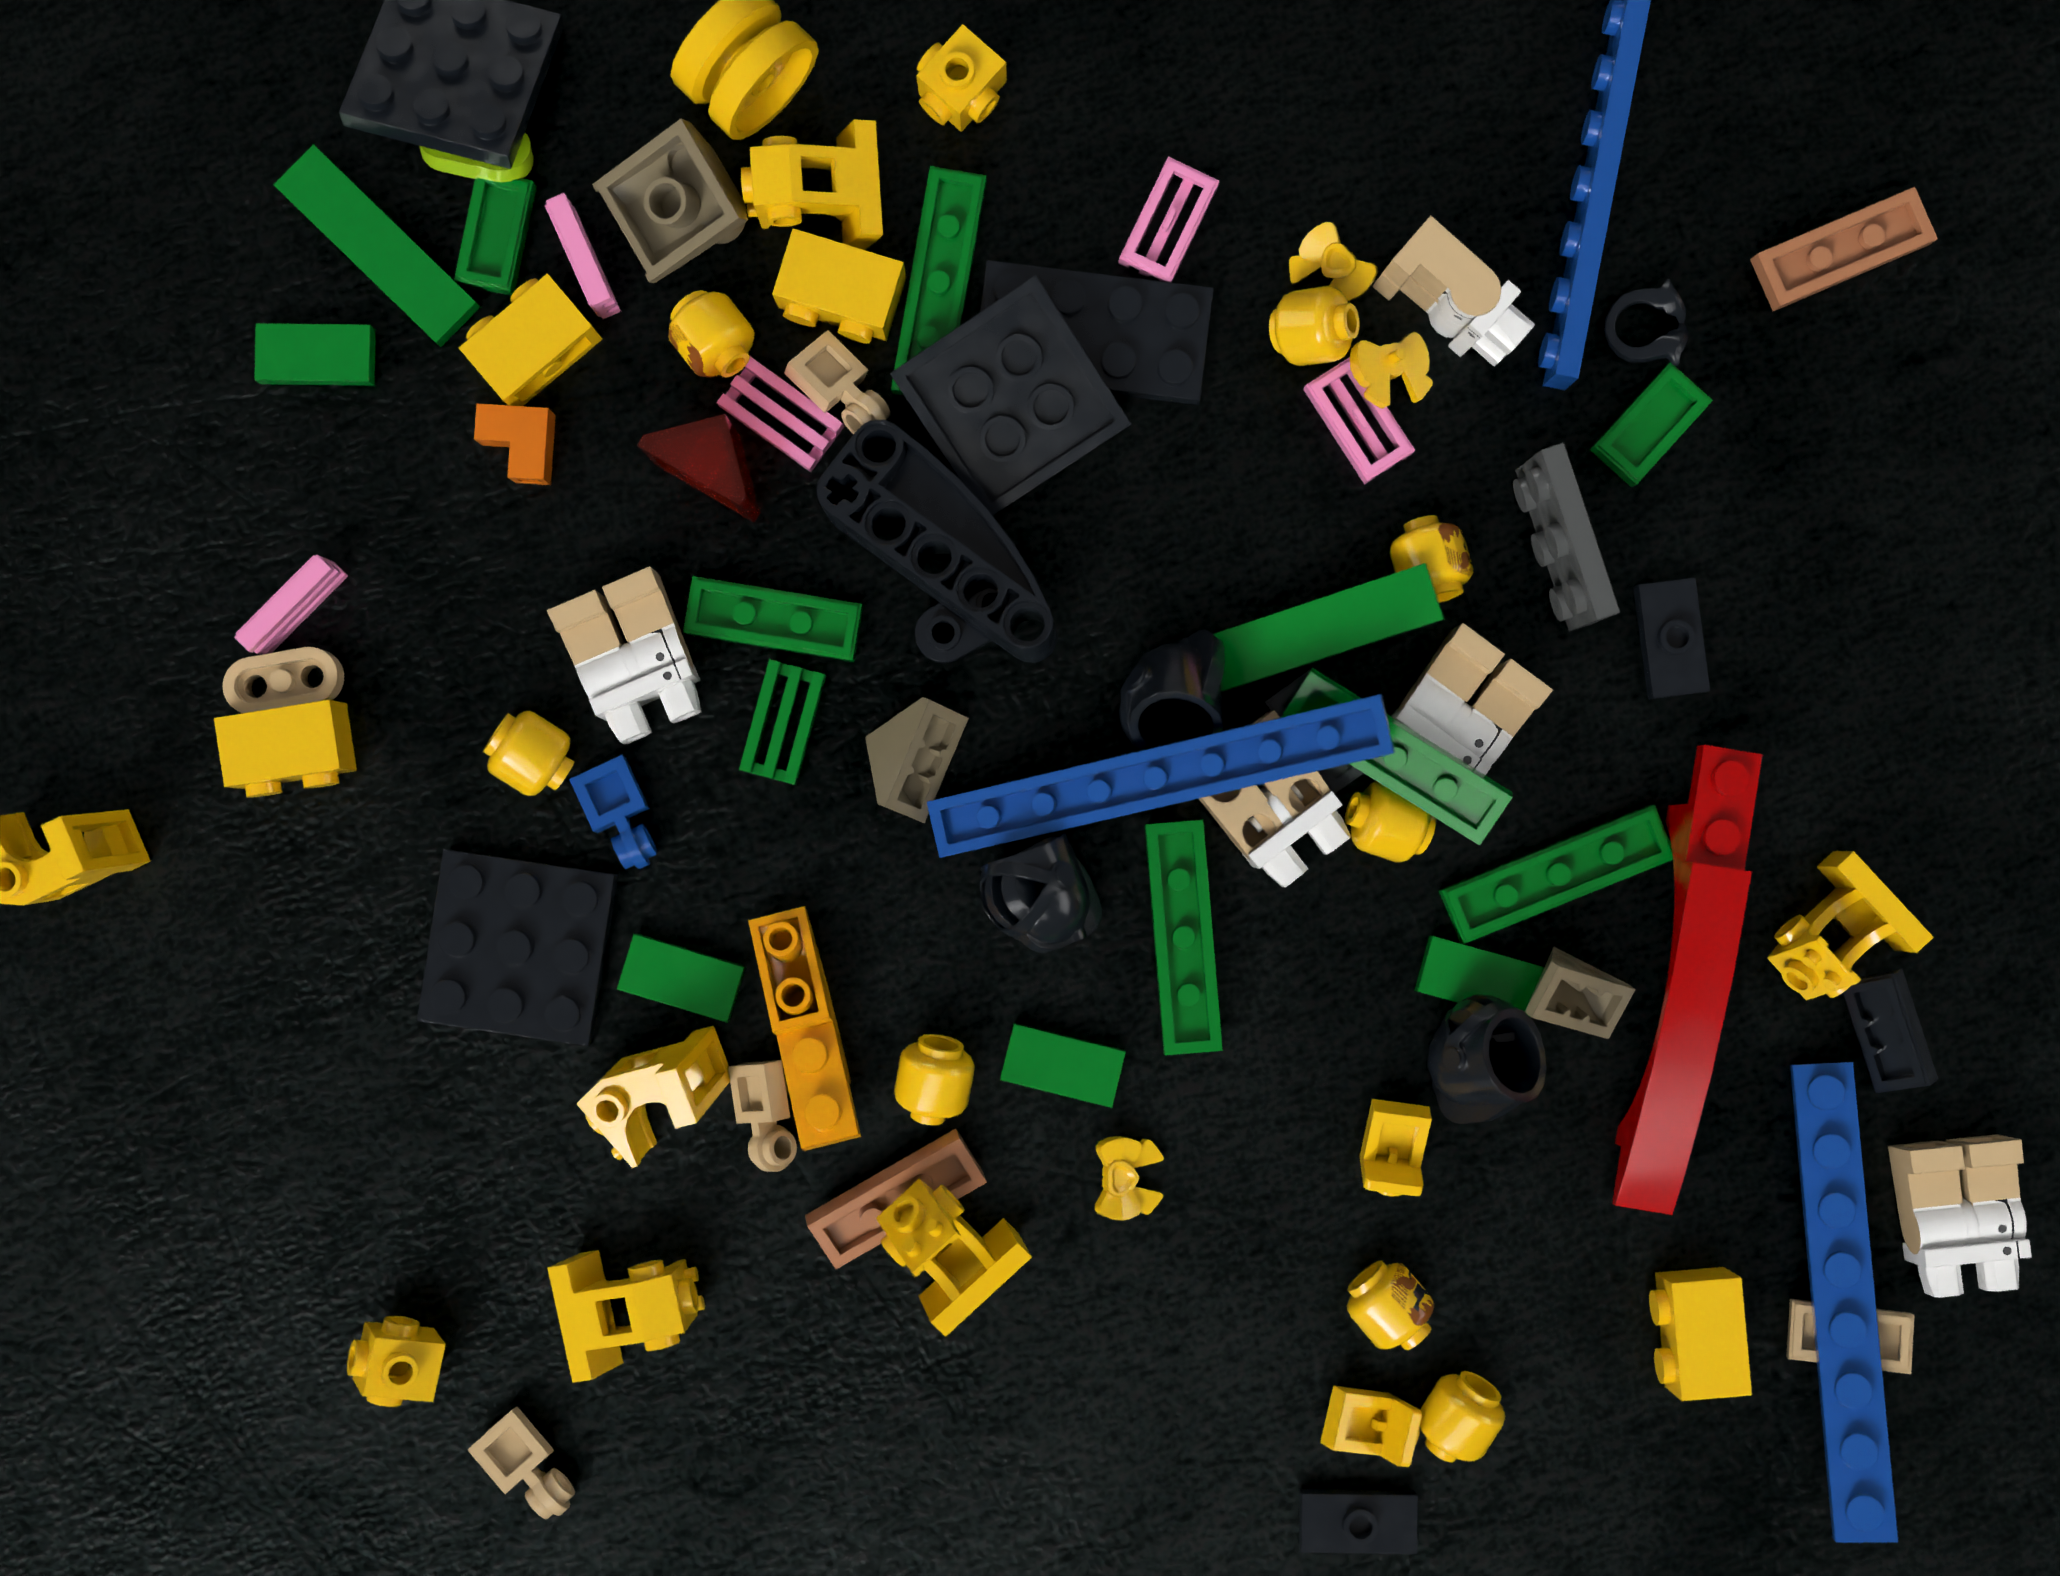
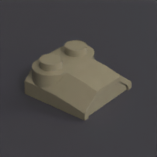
M679 119L592 184L596 192L602 195L647 273L645 276L649 283H656L714 244H725L733 241L740 235L745 223L748 221L744 200L716 152L693 124L684 119Z

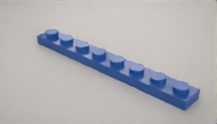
M1610 0L1604 15L1602 34L1610 35L1607 53L1606 55H1599L1592 77L1591 88L1599 90L1596 110L1588 111L1581 134V145L1589 146L1585 166L1579 165L1577 167L1571 186L1570 200L1578 201L1574 222H1567L1560 243L1559 253L1560 256L1567 257L1564 277L1556 278L1549 301V311L1556 312L1557 314L1553 334H1545L1538 359V366L1546 368L1543 386L1566 390L1579 378L1651 0Z
M1380 694L928 801L927 806L939 858L1396 752L1383 696Z
M1853 1062L1790 1065L1832 1537L1836 1543L1898 1542Z

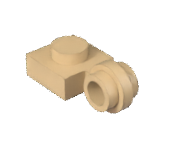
M828 330L788 362L784 374L824 413L840 400L845 404L846 409L841 414L842 420L851 433L854 434L866 422L886 420L890 416L889 407L879 394L872 390L862 393L857 388L864 381L868 369Z
M782 1060L748 1062L729 1066L728 1071L736 1123H751L753 1136L748 1143V1154L751 1161L759 1169L766 1172H777L785 1169L795 1158L797 1144L794 1136L783 1126L777 1125L776 1122L790 1118L787 1098L788 1086L784 1078Z
M518 1407L512 1409L467 1449L504 1494L509 1492L523 1479L530 1487L525 1492L526 1500L540 1517L548 1519L553 1514L560 1516L570 1507L569 1499L575 1495V1490L567 1477L556 1468H552L546 1473L537 1467L554 1449Z

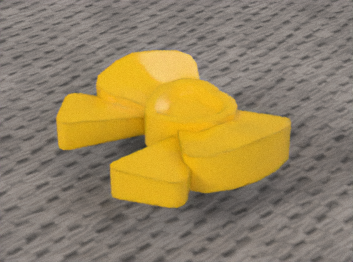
M1324 222L1312 229L1302 241L1299 248V256H1292L1289 259L1290 280L1292 283H1298L1319 268H1322V273L1325 277L1334 278L1329 286L1339 289L1347 301L1353 300L1366 292L1378 273L1377 266L1373 263L1357 260L1355 255L1345 245L1340 243L1337 227L1332 222Z
M1417 332L1408 334L1399 343L1378 346L1363 340L1351 348V372L1358 384L1366 388L1364 397L1380 409L1390 405V380L1402 375L1413 403L1422 400L1433 384L1431 378L1426 376L1430 363L1428 349L1424 340Z
M1113 1136L1099 1141L1096 1145V1152L1104 1166L1102 1169L1103 1190L1095 1203L1097 1214L1120 1221L1129 1220L1139 1215L1140 1212L1149 1215L1162 1200L1163 1194L1136 1187L1139 1175L1134 1168L1163 1161L1162 1153L1149 1139H1142L1139 1142L1127 1137Z

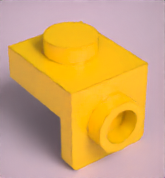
M1372 1099L1360 1152L1362 1179L1365 1189L1377 1191L1386 1196H1421L1424 1185L1421 1164L1432 1120L1429 1106Z
M1333 1386L1320 1443L1333 1451L1377 1455L1396 1466L1409 1467L1419 1438L1422 1412L1420 1409L1387 1392Z

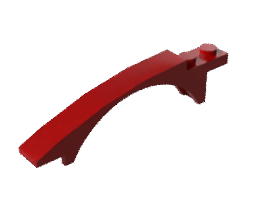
M1708 745L1697 746L1688 804L1668 805L1666 825L1672 847L1675 885L1671 957L1662 1011L1650 1058L1636 1096L1617 1129L1615 1144L1621 1146L1612 1201V1204L1615 1206L1673 1215L1711 1080L1734 976L1752 874L1751 871H1745V864L1763 754Z

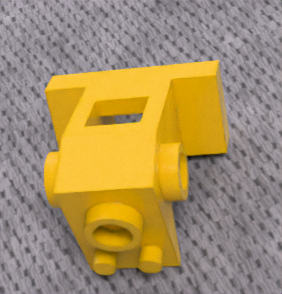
M854 119L836 137L837 147L797 144V139L790 136L768 137L762 141V146L750 147L751 167H741L742 194L744 203H747L748 217H758L762 229H768L771 225L779 227L798 225L802 222V214L830 215L841 221L843 244L862 250L869 248L883 236L876 121ZM801 168H818L831 171L833 192L803 191Z
M129 809L60 816L41 825L51 848L50 852L40 847L24 812L0 815V904L29 905L59 900L114 873L131 871L151 862Z
M1833 851L1817 868L1836 888L1805 917L1802 915L1795 916L1776 932L1774 938L1779 944L1767 959L1781 973L1784 982L1791 989L1800 993L1805 1000L1824 994L1834 998L1842 994L1850 986L1861 981L1851 967L1877 942L1884 939L1894 951L1918 953L1934 937L1854 851ZM1833 918L1850 936L1834 953L1827 948L1829 944L1821 936H1818Z
M710 1026L695 1030L683 1042L621 1058L576 1103L585 1113L586 1119L593 1130L604 1135L613 1145L611 1152L617 1160L624 1158L632 1168L637 1167L650 1148L657 1144L647 1118L646 1103L660 1102L665 1104L674 1127L679 1128L697 1123L729 1084V1064L715 1027Z
M918 1179L876 1217L886 1233L880 1242L888 1254L902 1267L907 1265L914 1276L917 1277L925 1270L935 1280L919 1295V1298L930 1322L946 1337L1028 1262L1032 1256L1019 1233L1004 1218L982 1237L960 1216L965 1209L944 1185L941 1184L936 1190H933L921 1179Z
M599 1250L579 1253L547 1267L572 1383L593 1380L623 1364L620 1346L644 1343L646 1351H654L678 1344L680 1342L679 1334L684 1333L698 1316V1311L705 1309L704 1298L702 1295H697L694 1283L699 1281L697 1268H687L686 1259H681L664 1267L663 1260L640 1263L628 1268L629 1278L613 1281L605 1279ZM625 1297L630 1326H616L610 1299Z

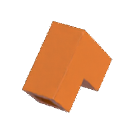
M476 404L474 440L482 446L509 447L507 477L515 483L551 485L556 415L549 408Z

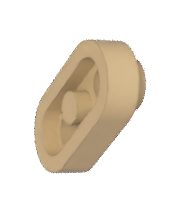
M302 647L242 658L229 667L223 679V693L229 705L241 713L323 700H334L343 687L344 671L340 661L333 654L315 647ZM319 667L323 672L324 678L318 687L313 688L308 682V675L312 669ZM263 677L267 683V689L264 695L256 698L252 692V684L257 678Z

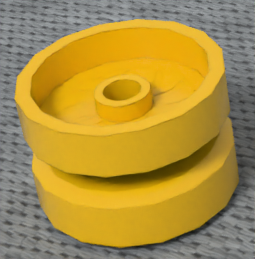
M719 0L696 23L683 41L673 60L670 76L674 84L695 104L710 103L708 113L711 120L734 140H742L755 134L771 122L790 103L812 71L819 52L817 42L796 22L787 20L780 22L781 11L773 0Z

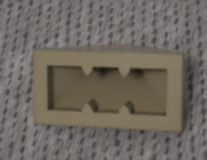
M922 697L867 735L865 738L877 803L925 823L929 814L927 802L935 800L968 717Z
M1553 947L1525 1013L1538 1020L1609 1039L1636 989Z

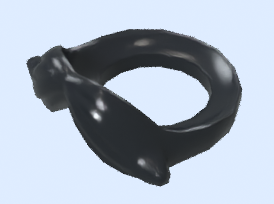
M1670 279L1664 280L1659 288L1634 290L1623 294L1611 305L1605 318L1604 333L1608 345L1618 357L1630 363L1666 358L1672 365L1678 366L1681 353L1685 349L1689 337L1685 325V304ZM1636 303H1646L1656 309H1663L1667 314L1675 316L1678 321V329L1669 331L1668 334L1660 336L1651 344L1643 347H1630L1624 344L1617 337L1615 331L1616 321L1620 313L1628 306Z

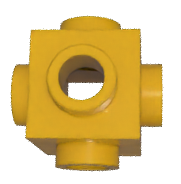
M963 24L943 46L939 42L932 45L923 55L917 66L919 73L916 77L919 95L921 96L919 104L936 122L945 125L949 121L961 132L972 120L980 123L991 113L1000 98L997 92L1007 82L1006 62Z
M386 1316L383 1323L365 1321L361 1340L354 1339L351 1343L347 1360V1373L349 1376H353L354 1383L361 1395L367 1397L366 1400L379 1406L398 1407L402 1405L403 1400L434 1401L446 1346L434 1328L419 1327L420 1323L417 1320L403 1316Z

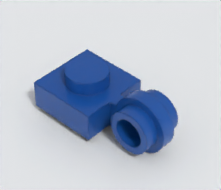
M620 755L569 779L594 832L599 833L616 825L620 834L611 838V842L623 867L628 869L635 865L637 869H641L650 865L649 858L658 855L654 841L643 823L633 827L629 818L650 808L627 758Z

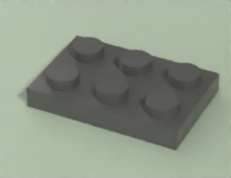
M1561 443L1540 450L1516 469L1518 479L1513 481V488L1520 509L1524 513L1529 511L1536 533L1531 535L1535 557L1541 567H1548L1554 588L1549 590L1554 614L1559 621L1565 620L1568 630L1572 631L1620 613L1565 445Z

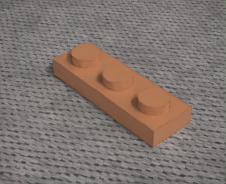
M1913 187L1762 251L1750 260L1772 310L1775 311L1926 247L1938 238L1917 190Z
M957 1129L950 1131L805 1215L807 1227L835 1269L840 1268L881 1244L880 1240L886 1233L876 1217L918 1179H921L933 1190H936L941 1184L944 1185L957 1200L987 1183L983 1171Z

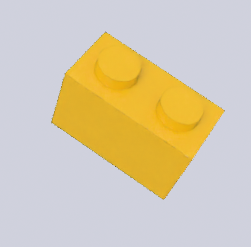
M793 228L772 295L778 308L784 310L783 316L790 321L809 327H815L817 320L839 327L838 334L860 343L869 344L872 337L887 341L906 280L904 262Z
M548 273L539 281L536 278L530 279L518 287L510 298L512 303L496 317L489 315L475 323L467 332L466 338L468 340L459 347L461 352L499 397L509 406H524L602 340L597 331Z
M323 700L214 718L224 787L245 789L247 798L283 793L281 783L303 780L304 788L339 784L338 774L357 771L347 703Z
M1725 1267L1655 1272L1657 1290L1650 1291L1649 1306L1654 1324L1656 1326L1660 1325L1662 1348H1656L1654 1352L1655 1370L1659 1382L1665 1384V1388L1681 1401L1752 1396L1742 1278Z

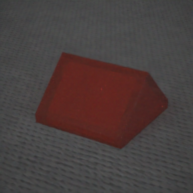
M725 414L642 436L637 446L656 466L748 520L756 521L760 511L741 438Z

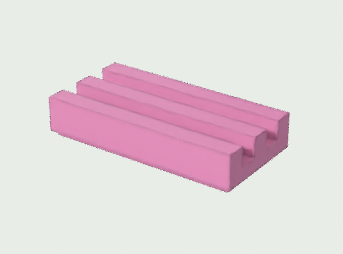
M1168 156L1119 257L1118 263L1127 268L1129 266L1139 270V274L1148 278L1152 276L1161 282L1172 283L1220 181ZM1173 175L1183 178L1146 257L1137 254L1140 243ZM1195 184L1202 187L1203 190L1166 267L1156 262Z
M565 193L546 200V210L589 306L602 319L621 312L575 207L572 206Z
M751 356L739 376L736 375L730 383L731 388L726 394L723 393L717 401V404L722 409L810 472H812L844 428L841 421L828 412L824 413L812 400ZM754 378H758L827 429L821 436L750 385ZM742 395L746 396L814 445L810 453L807 454L740 406L737 403Z
M1350 357L1305 385L1303 390L1364 484L1414 453L1415 449L1388 407L1380 409L1364 397L1366 388L1360 386L1354 378L1350 369ZM1345 374L1349 376L1394 446L1395 450L1391 453H1387L1340 380ZM1326 386L1330 388L1375 458L1376 462L1372 465L1323 391V388Z
M313 555L235 633L236 636L234 638L248 652H255L260 655L272 653L348 575L335 562L319 555Z

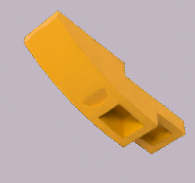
M805 906L748 920L772 1032L777 1036L801 1149L807 1151L861 1137L849 1085L851 1079L822 962Z

